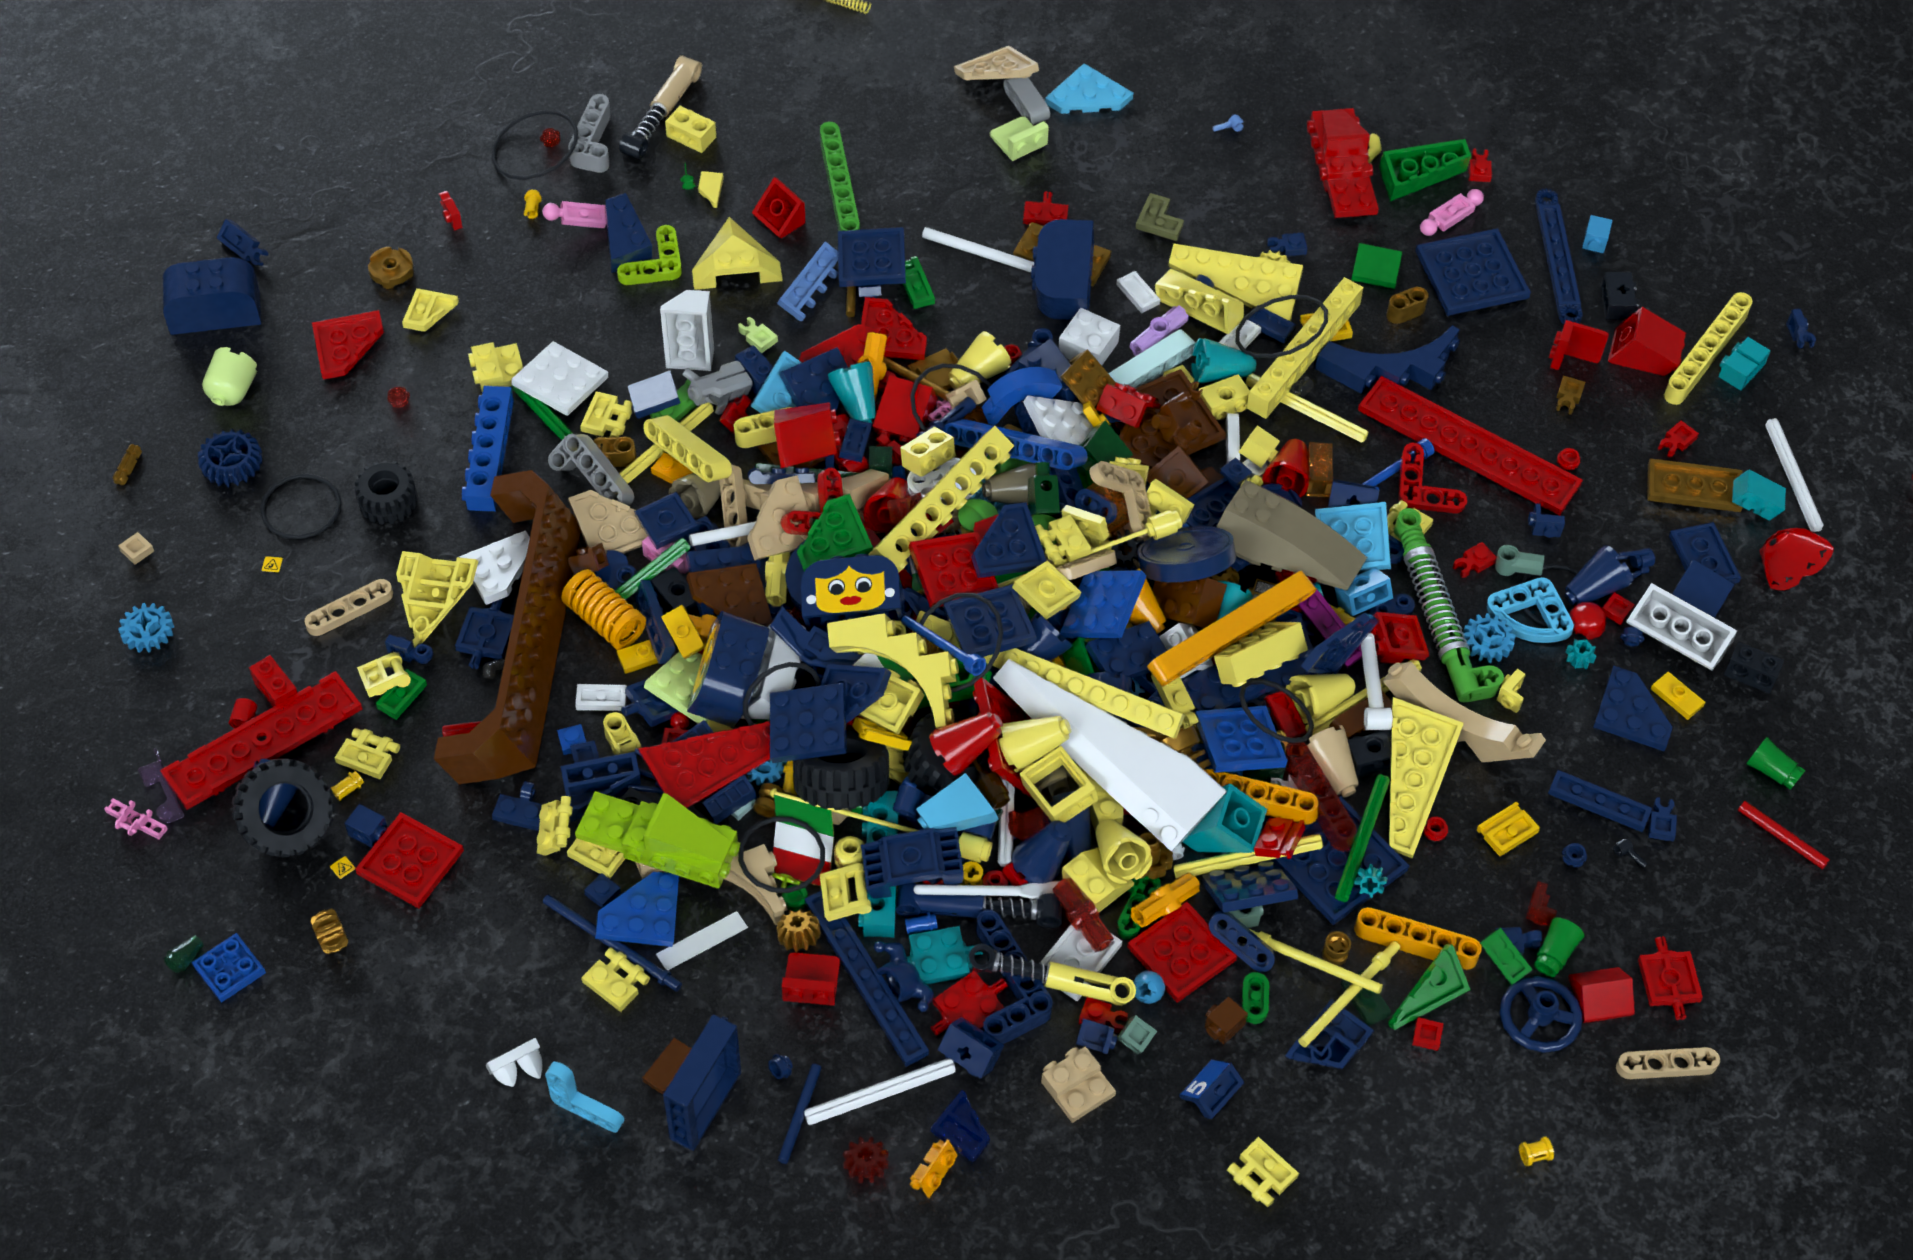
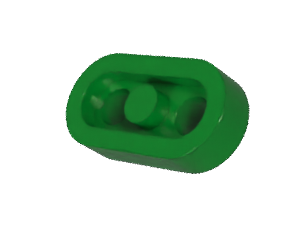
M1258 972L1248 974L1244 978L1242 985V1009L1248 1013L1246 1021L1252 1024L1262 1023L1267 1018L1269 1011V981L1265 975ZM1256 986L1259 988V990L1254 991L1251 989V987ZM1257 1010L1259 1014L1255 1015L1252 1014L1250 1011Z

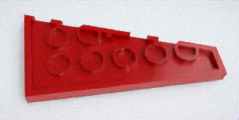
M770 721L691 737L676 742L662 743L657 746L639 748L638 751L663 793L668 794L688 809L742 775L771 760Z

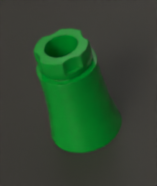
M1768 737L1765 738L1746 763V765L1761 771L1790 790L1805 772L1803 768L1797 766V762L1782 752Z
M1553 918L1543 945L1537 954L1534 967L1546 976L1555 977L1563 969L1574 949L1584 939L1585 935L1582 929L1569 920Z

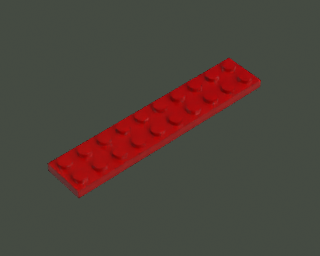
M1383 376L1379 378L1359 404L1358 411L1417 442L1424 438L1428 439L1436 452L1536 504H1541L1542 507L1559 516L1582 484L1583 480Z

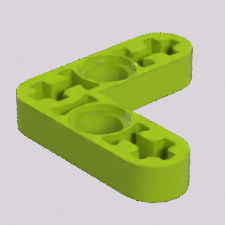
M662 225L656 230L660 259L621 264L617 268L619 282L624 285H634L679 278L682 270L675 228L670 225ZM664 235L669 236V241L665 242ZM665 250L674 251L671 255H666L663 252ZM646 269L655 270L652 274L644 273Z

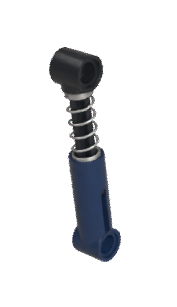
M916 883L899 885L897 889L895 910L896 913L904 917H916L930 912V914L977 918L982 911L993 910L1003 917L1006 915H1012L1013 918L1023 916L1024 919L1030 917L1036 920L1039 926L1044 928H1056L1062 924L1063 898L1057 894H1042L1038 900L1034 899L1033 901L1031 899L1028 902L1023 901L1021 898L1019 901L1012 900V898L1002 900L1001 897L991 899L990 896L986 898L984 895H918L914 893V887L918 885Z

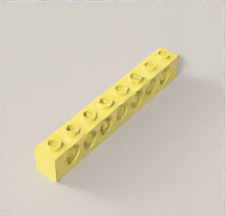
M1345 277L1323 302L1328 309V323L1322 334L1307 347L1290 355L1278 357L1249 391L1247 409L1267 419L1317 358L1321 350L1331 341L1359 307L1363 293L1362 286ZM1321 307L1317 309L1283 351L1291 350L1305 343L1318 332L1324 322V311Z
M996 426L992 427L868 555H879L890 559L897 567L899 573L908 564L906 559L911 555L909 550L910 542L932 539L938 533L935 528L939 524L944 526L953 517L951 512L954 509L958 511L967 503L968 500L965 497L969 493L974 495L982 487L980 484L983 478L988 480L997 471L994 467L998 463L1002 465L1010 458L1011 455L1008 452L1014 445ZM984 452L990 456V459L985 456ZM970 467L975 470L976 475L971 472ZM955 482L961 486V490L956 487ZM940 497L946 501L947 505L941 502ZM926 513L932 517V521L926 517ZM911 528L916 531L917 536L912 534ZM896 544L901 546L902 552L897 550Z

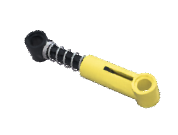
M986 944L975 945L967 956L968 966L977 973L1001 971V974L1003 972L1011 973V976L1016 974L1020 975L1022 979L1028 977L1032 978V981L1035 979L1041 980L1044 983V987L1111 1002L1118 1006L1127 1004L1136 994L1135 984L1127 977H1115L1052 961L1047 965H1044L1043 962L1037 964L1033 960L1025 961L1022 957L1016 959L1012 955L1009 957L1003 956L1001 952H996L997 950L992 949ZM975 953H985L988 957V962L984 965L977 964L974 959ZM1084 982H1088V983H1092V984H1096V985H1101V986H1105V987H1108V988L1105 989V988H1101V987H1096V986L1084 984ZM1116 985L1126 987V998H1120L1116 995Z

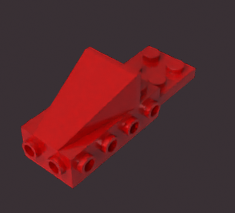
M1353 108L1312 111L1311 119L1307 121V131L1310 133L1311 146L1315 151V161L1319 166L1320 180L1323 181L1325 192L1329 194L1335 218L1377 215L1379 208L1370 180V176L1373 175V166L1368 162L1369 133L1360 125L1359 117L1355 116Z

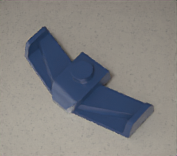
M783 606L769 626L799 656V660L810 667L818 666L826 669L827 664L852 666L863 656L853 652H834L829 647L828 633L816 626H813L811 631L808 632Z

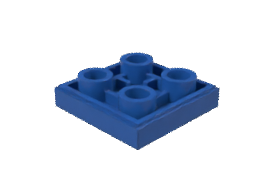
M237 933L192 962L193 967L221 1003L266 973L263 966Z

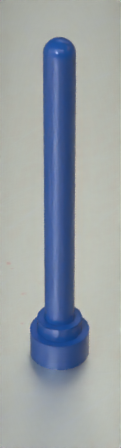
M1424 438L1417 442L1424 450V459L1434 454V447L1428 439ZM1414 451L1409 453L1411 454L1410 463H1412L1416 457ZM1401 459L1362 484L1376 486L1400 470ZM1352 495L1351 499L1346 500L1352 502L1356 499V496Z
M902 617L901 622L903 625L945 652L948 651L953 657L963 662L965 670L970 674L978 676L985 670V658L976 653L967 654L911 617Z

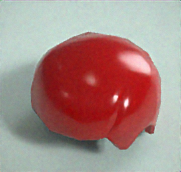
M1578 603L1570 611L1569 615L1574 624L1573 631L1575 634H1583L1586 639L1591 640L1600 637L1605 631L1606 615L1596 603Z

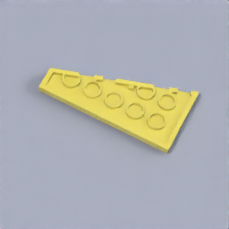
M1173 244L1169 260L1170 268L1190 278L1204 275L1214 283V288L1238 299L1250 308H1256L1258 305L1275 298L1297 295L1303 272V265L1179 244ZM1296 299L1276 302L1265 307V309L1291 322Z
M1393 697L1389 845L1397 853L1413 859L1464 723Z

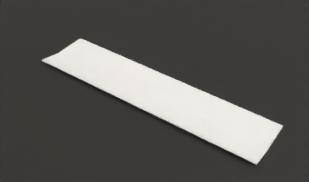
M736 911L675 943L673 947H668L658 952L656 955L664 968L670 970L747 929L748 926Z

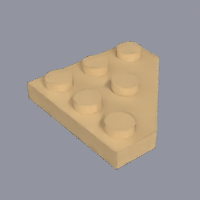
M1010 46L954 66L955 74L964 80L1027 78L1032 73L1039 71L1037 62Z
M798 476L773 482L769 490V496L763 503L757 516V521L747 537L754 560L794 551L807 539V535L788 534L781 526V519L785 514L791 511H809ZM810 518L809 520L811 527L813 525L812 518ZM790 519V522L794 523L795 526L802 523V521L793 522L792 519Z
M592 490L568 498L586 545L592 547L602 542L606 556L608 550H615L624 554L642 547V541L648 537L635 517L634 511L636 510L628 505L603 497Z

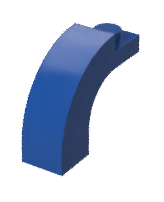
M1044 367L1019 369L1003 376L988 388L990 398L981 408L988 424L996 426L1006 412L1016 403L1025 400L1027 395L1053 399L1063 386L1055 370Z

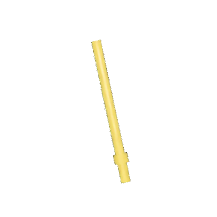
M1251 930L1274 951L1377 994H1380L1383 988V984L1272 939L1271 935L1260 931L1258 933Z
M1393 941L1383 952H1378L1372 959L1371 965L1361 976L1372 979L1379 970H1384L1390 964V959L1400 949V945ZM1352 983L1299 1039V1043L1303 1047H1307L1363 987Z

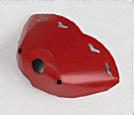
M1789 528L1777 531L1765 541L1760 549L1761 559L1770 588L1775 590L1791 589L1798 585L1802 577L1814 575L1827 564L1832 556L1834 547L1825 538L1806 529ZM1774 538H1776V543L1774 545H1770V542ZM1826 549L1827 551L1823 553L1824 555L1821 558L1820 551ZM1808 562L1815 564L1811 566L1809 569H1807ZM1785 577H1792L1793 579L1788 580V582H1786Z

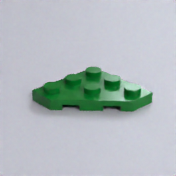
M850 494L826 502L821 516L815 520L809 530L806 541L798 548L797 556L804 572L811 564L820 560L831 559L834 556L855 557L858 554H869L873 550L871 541Z

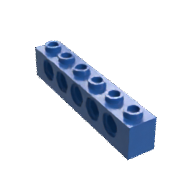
M484 386L483 394L478 396V408H480V411L475 414V426L477 428L476 431L472 432V445L474 446L473 449L469 450L468 454L470 468H466L465 471L467 486L462 488V500L466 501L467 510L496 512L497 503L490 494L494 477L502 475L514 403L511 387Z

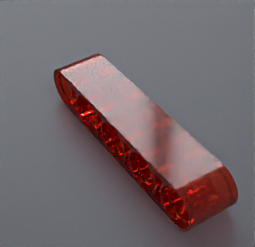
M1304 742L1288 743L1285 750L1288 760L1285 767L1298 790L1310 792L1317 797L1318 818L1316 820L1331 845L1338 851H1348L1354 843L1357 830L1356 825L1308 746Z

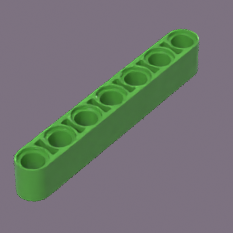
M825 122L820 126V145L838 231L860 230V222L840 129L834 122Z

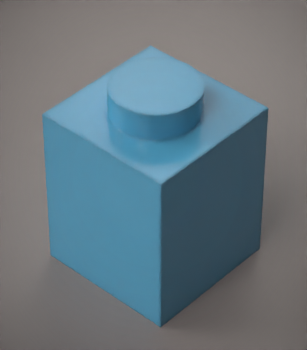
M1591 215L1582 248L1604 253L1612 220Z

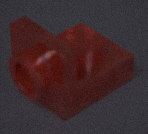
M1041 807L1022 814L1014 810L1008 812L1010 834L1022 840L1027 839L1049 824L1048 816Z
M1538 881L1532 893L1526 919L1532 920L1539 925L1550 926L1557 911L1547 907L1550 895L1545 893L1548 884Z

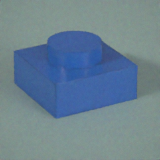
M581 724L557 730L563 755L571 754L570 746L586 742Z

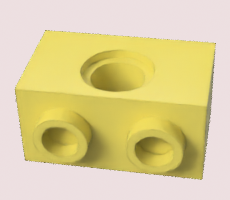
M1239 374L1200 388L1203 389L1201 398L1216 420L1224 419L1227 413L1243 412L1247 409L1250 390Z

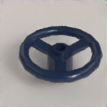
M1540 976L1522 978L1509 986L1501 998L1499 1014L1504 1029L1515 1042L1529 1050L1543 1053L1560 1051L1573 1043L1581 1031L1583 1014L1577 998L1567 987L1554 979ZM1534 987L1551 989L1561 995L1569 1005L1571 1013L1558 1010L1559 1001L1554 993L1550 991L1537 993ZM1522 991L1531 1004L1528 1010L1530 1019L1523 1029L1519 1031L1513 1024L1510 1008L1516 994ZM1553 1020L1571 1025L1566 1035L1556 1041L1541 1042L1530 1039L1538 1026L1549 1025Z

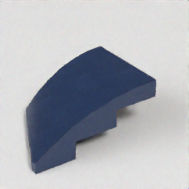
M1330 999V1001L1327 1003V1005L1324 1007V1009L1321 1011L1318 1017H1315V1019L1305 1030L1302 1036L1328 1010V1008L1335 1002L1334 1000ZM1343 1008L1307 1047H1303L1299 1043L1301 1038L1299 1036L1285 1057L1291 1060L1343 1069L1370 1038L1374 1030Z

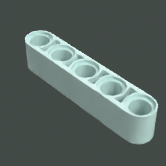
M1182 329L1177 330L1108 374L1117 383L1137 388L1155 380L1165 371L1174 368L1191 357L1196 342Z

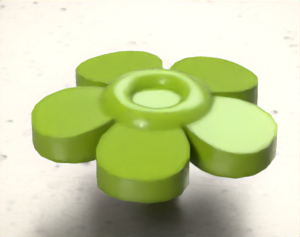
M772 873L774 878L782 881L781 888H786L787 883L800 884L799 881L790 875Z

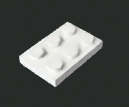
M1080 913L1041 962L1047 965L1052 961L1100 973L1120 949L1122 940ZM1062 991L1076 1001L1082 996Z

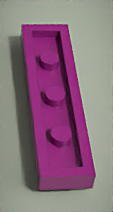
M1318 590L1298 604V607L1324 640L1346 626ZM1361 644L1345 662L1346 668H1349L1362 658Z

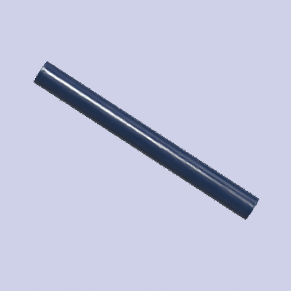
M818 1064L811 1065L779 1154L778 1161L783 1164H787L805 1116L804 1111L808 1108L822 1069Z

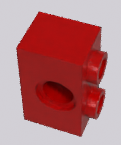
M271 655L249 667L254 684L272 707L297 693L294 684Z

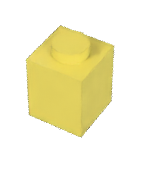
M1257 425L1239 450V453L1262 468L1266 461L1271 463L1277 455L1278 451L1275 448L1280 441Z

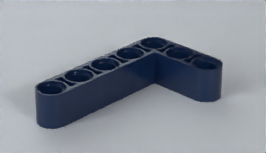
M984 910L979 913L976 933L982 944L990 946L992 949L997 950L996 952H1001L1003 956L1009 957L1012 955L1013 958L1020 959L1022 957L1023 960L1028 961L995 911ZM991 924L993 927L986 928L983 925ZM998 944H1003V945H1005L1006 947H1005V948H998V947H996V945H998ZM1003 972V978L1018 1001L989 1015L984 1021L983 1031L1000 1043L1005 1044L1049 1021L1053 1001L1041 980L1035 979L1032 981V978L1028 977L1022 979L1020 975L1014 974L1011 976V973ZM1023 985H1030V986H1032L1033 988H1031V989H1024V988H1022V986H1023ZM1041 1005L1044 1006L1046 1009L1038 1010L1035 1008V1006ZM1013 1017H1020V1018H1022L1023 1020L1020 1021V1022H1017V1021H1014L1012 1018H1013ZM992 1028H997L1000 1030V1032L992 1033L989 1030Z

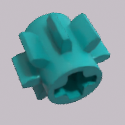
M1574 639L1573 645L1567 646L1565 652L1568 654L1566 662H1570L1575 669L1583 667L1587 669L1589 663H1594L1596 659L1594 654L1596 647L1592 646L1588 640L1578 641Z
M1369 864V868L1366 870L1359 868L1358 874L1360 877H1357L1354 883L1360 885V894L1366 893L1369 894L1370 898H1373L1374 893L1377 891L1381 894L1383 893L1384 887L1382 885L1387 884L1388 878L1382 877V867L1377 869L1372 864Z

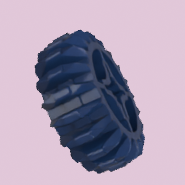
M222 429L221 434L213 433L212 439L206 438V444H201V451L198 452V465L205 478L208 477L211 483L216 481L218 486L225 483L227 487L231 483H235L238 486L240 481L247 482V477H255V471H260V464H262L263 459L261 447L256 438H252L250 433L245 434L242 429L237 433L233 429L227 433Z

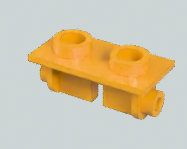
M947 1139L946 1142L939 1140L937 1143H933L924 1158V1161L930 1165L920 1164L910 1178V1186L916 1190H919L921 1187L927 1198H930L935 1189L939 1187L941 1180L949 1168L953 1166L958 1156L950 1140Z

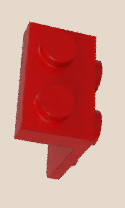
M1566 320L1562 332L1557 331L1553 343L1557 346L1552 345L1549 358L1553 360L1550 368L1559 370L1564 354L1599 363L1609 333Z
M1116 382L1115 385L1106 384L1096 410L1138 428L1146 408L1159 409L1161 404L1155 402L1156 397L1150 394L1137 392V389L1130 385Z
M790 953L786 977H783L782 981L783 1001L835 1006L840 959L837 956Z

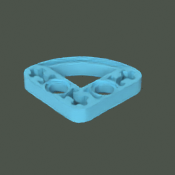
M1537 578L1491 594L1488 598L1487 611L1494 619L1498 615V621L1500 622L1506 619V627L1512 626V634H1515L1520 639L1538 643H1551L1566 640L1572 635L1573 621L1554 585L1547 578ZM1538 587L1546 589V592L1543 593L1542 590H1538ZM1516 593H1522L1526 596V600L1517 601L1513 596ZM1494 602L1502 604V607L1499 608L1498 605H1494ZM1553 604L1557 606L1559 610L1555 613L1548 612L1545 607L1547 605ZM1536 605L1548 628H1534L1521 624L1507 614ZM1559 622L1562 627H1567L1565 631L1562 628H1558Z

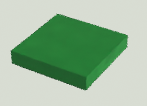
M1359 243L1351 280L1395 289L1402 251Z

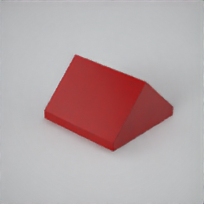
M774 177L752 211V214L779 238H783L805 224V202L777 177Z
M1615 967L1570 974L1568 976L1574 996L1577 998L1583 1014V1023L1634 1015L1632 978L1621 968Z

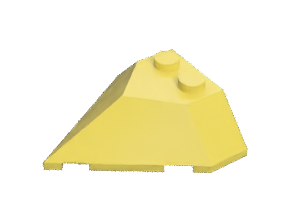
M729 217L692 269L694 290L716 288V276L759 272L760 283L782 281L780 262Z
M402 551L396 575L403 589L401 596L408 624L413 629L415 637L413 639L414 648L426 640L471 587L478 560L457 557L456 561L432 559L421 553Z

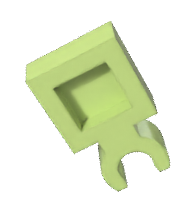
M751 317L747 318L749 326L746 327L741 323L738 324L739 332L745 335L746 341L751 346L754 345L761 354L778 342V336L763 323L757 327L755 320Z

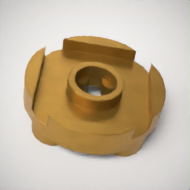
M384 247L374 252L370 257V263L368 264L370 277L386 289L405 282L414 274L412 257L402 248L392 250L391 247ZM389 264H390L391 266L396 265V266L393 267V268H387V265H389Z

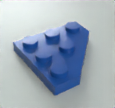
M652 872L598 911L595 939L673 947L679 876L671 873Z

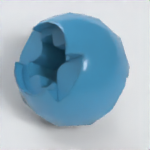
M1141 972L1133 981L1136 987L1135 997L1142 1003H1156L1165 993V983L1156 972Z

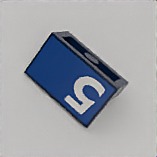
M1211 1059L1179 1096L1183 1100L1195 1102L1204 1117L1212 1119L1244 1084V1081L1232 1063Z

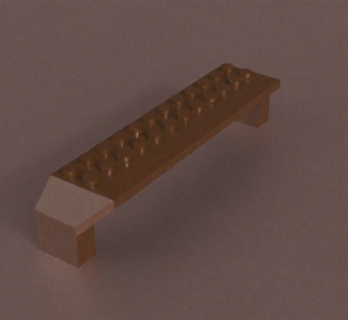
M532 470L495 476L490 496L513 523L534 520L496 707L471 732L439 737L437 741L434 760L458 784L503 778L535 768L537 764L567 607L562 602L561 595L564 587L573 576L572 569L568 564V557L577 554L576 550L578 549L581 530L569 508L564 505L551 487Z

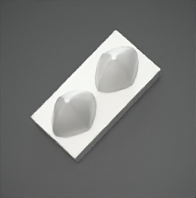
M536 1038L488 1062L486 1067L490 1075L493 1073L498 1081L511 1087L515 1085L517 1078L515 1061L518 1062L527 1074L539 1079L542 1074V1058L538 1050L540 1046Z

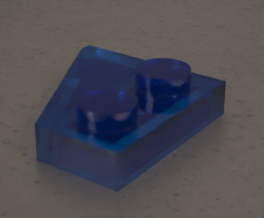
M963 1090L959 1092L931 1127V1133L944 1142L947 1139L950 1140L954 1149L973 1163L990 1143L989 1135L985 1128L981 1126L976 1111L972 1109Z

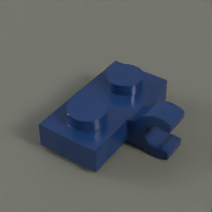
M524 781L520 798L500 794L492 813L493 820L539 831V813L543 804L532 802L536 793V789H533L534 783Z

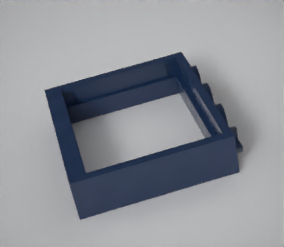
M712 1015L663 1094L670 1140L692 1151L698 1145L741 1074L737 1026L728 1022L726 1017L720 1018Z

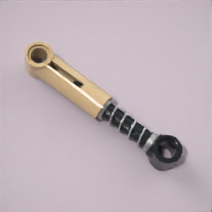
M680 56L677 59L674 71L651 102V108L646 116L643 117L642 122L639 123L633 132H626L621 138L619 145L621 153L637 159H642L648 149V137H651V132L655 131V126L659 125V120H663V117H667L691 82H696L699 79L702 71L701 62L684 56Z

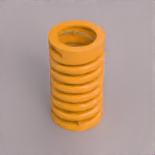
M586 569L578 572L568 581L562 591V602L597 631L600 636L604 637L607 642L611 643L616 650L631 646L640 637L646 626V617L637 609H634L631 604H628L618 593H615L614 589L610 588L606 582H602V579L596 576L592 570ZM584 580H586V581L579 587V589L577 590L578 586H579Z

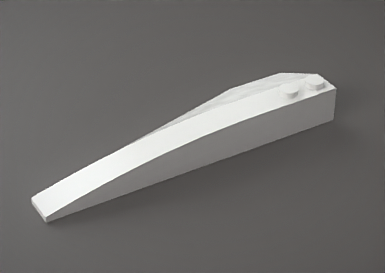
M1010 659L993 677L1032 719L1061 716L1063 720L1067 719L1071 726V733L1069 734V739L1060 746L1089 776L1170 851L1177 848L1227 792L1190 757L1171 749L1170 746L1149 737L1148 734L1127 725L1126 722L1093 704L1083 701L1075 694L1061 689L1053 682L1039 677L1036 673Z

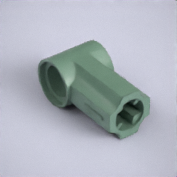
M1503 545L1498 550L1495 569L1504 576L1513 575L1515 572L1541 576L1544 555L1519 552L1512 545Z

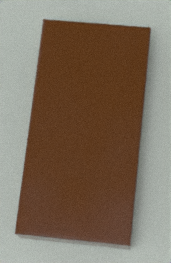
M673 1038L643 1076V1082L659 1093L664 1094L691 1051V1048Z

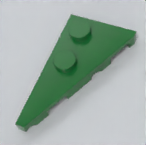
M1446 944L1388 1021L1391 1029L1396 1030L1470 990L1452 944Z

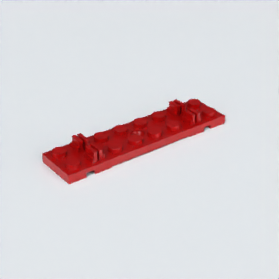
M335 671L320 679L319 684L314 687H306L271 709L191 752L185 760L181 762L177 760L161 769V774L186 810L207 798L218 795V792L225 791V788L244 778L248 771L253 770L256 760L259 762L260 759L274 760L322 732H328V729H333V726L363 710L362 705ZM261 736L267 737L264 741L257 740Z

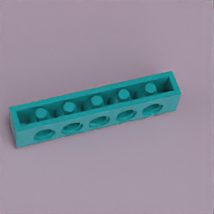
M886 791L878 801L870 802L868 806L863 807V815L873 818L881 817L884 818V821L898 824V815L893 811L898 791ZM868 821L862 822V837H867V843L875 842V840L882 837L898 834L897 829ZM896 886L891 887L892 897L873 899L867 891L868 900L871 901V908L879 906L882 909H872L867 914H859V927H864V937H895Z

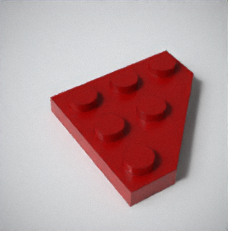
M865 297L861 325L879 329L881 334L887 336L884 356L925 360L927 337L922 332L919 333L913 327V323L902 313L899 314L888 299Z
M379 310L312 323L323 380L345 376L381 337L384 330Z
M857 324L801 352L799 361L805 362L838 347L849 368L850 365L857 364L858 360L864 356L867 334L872 332L881 334L880 330Z

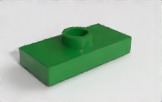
M1498 928L1480 942L1482 948L1510 985L1533 970L1501 928Z

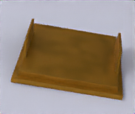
M945 348L925 357V360H919L908 365V368L920 376L927 368L942 363L957 364L959 360L953 352L950 353ZM941 368L929 372L924 378L948 390L952 388L948 380L950 379L949 373L953 368Z

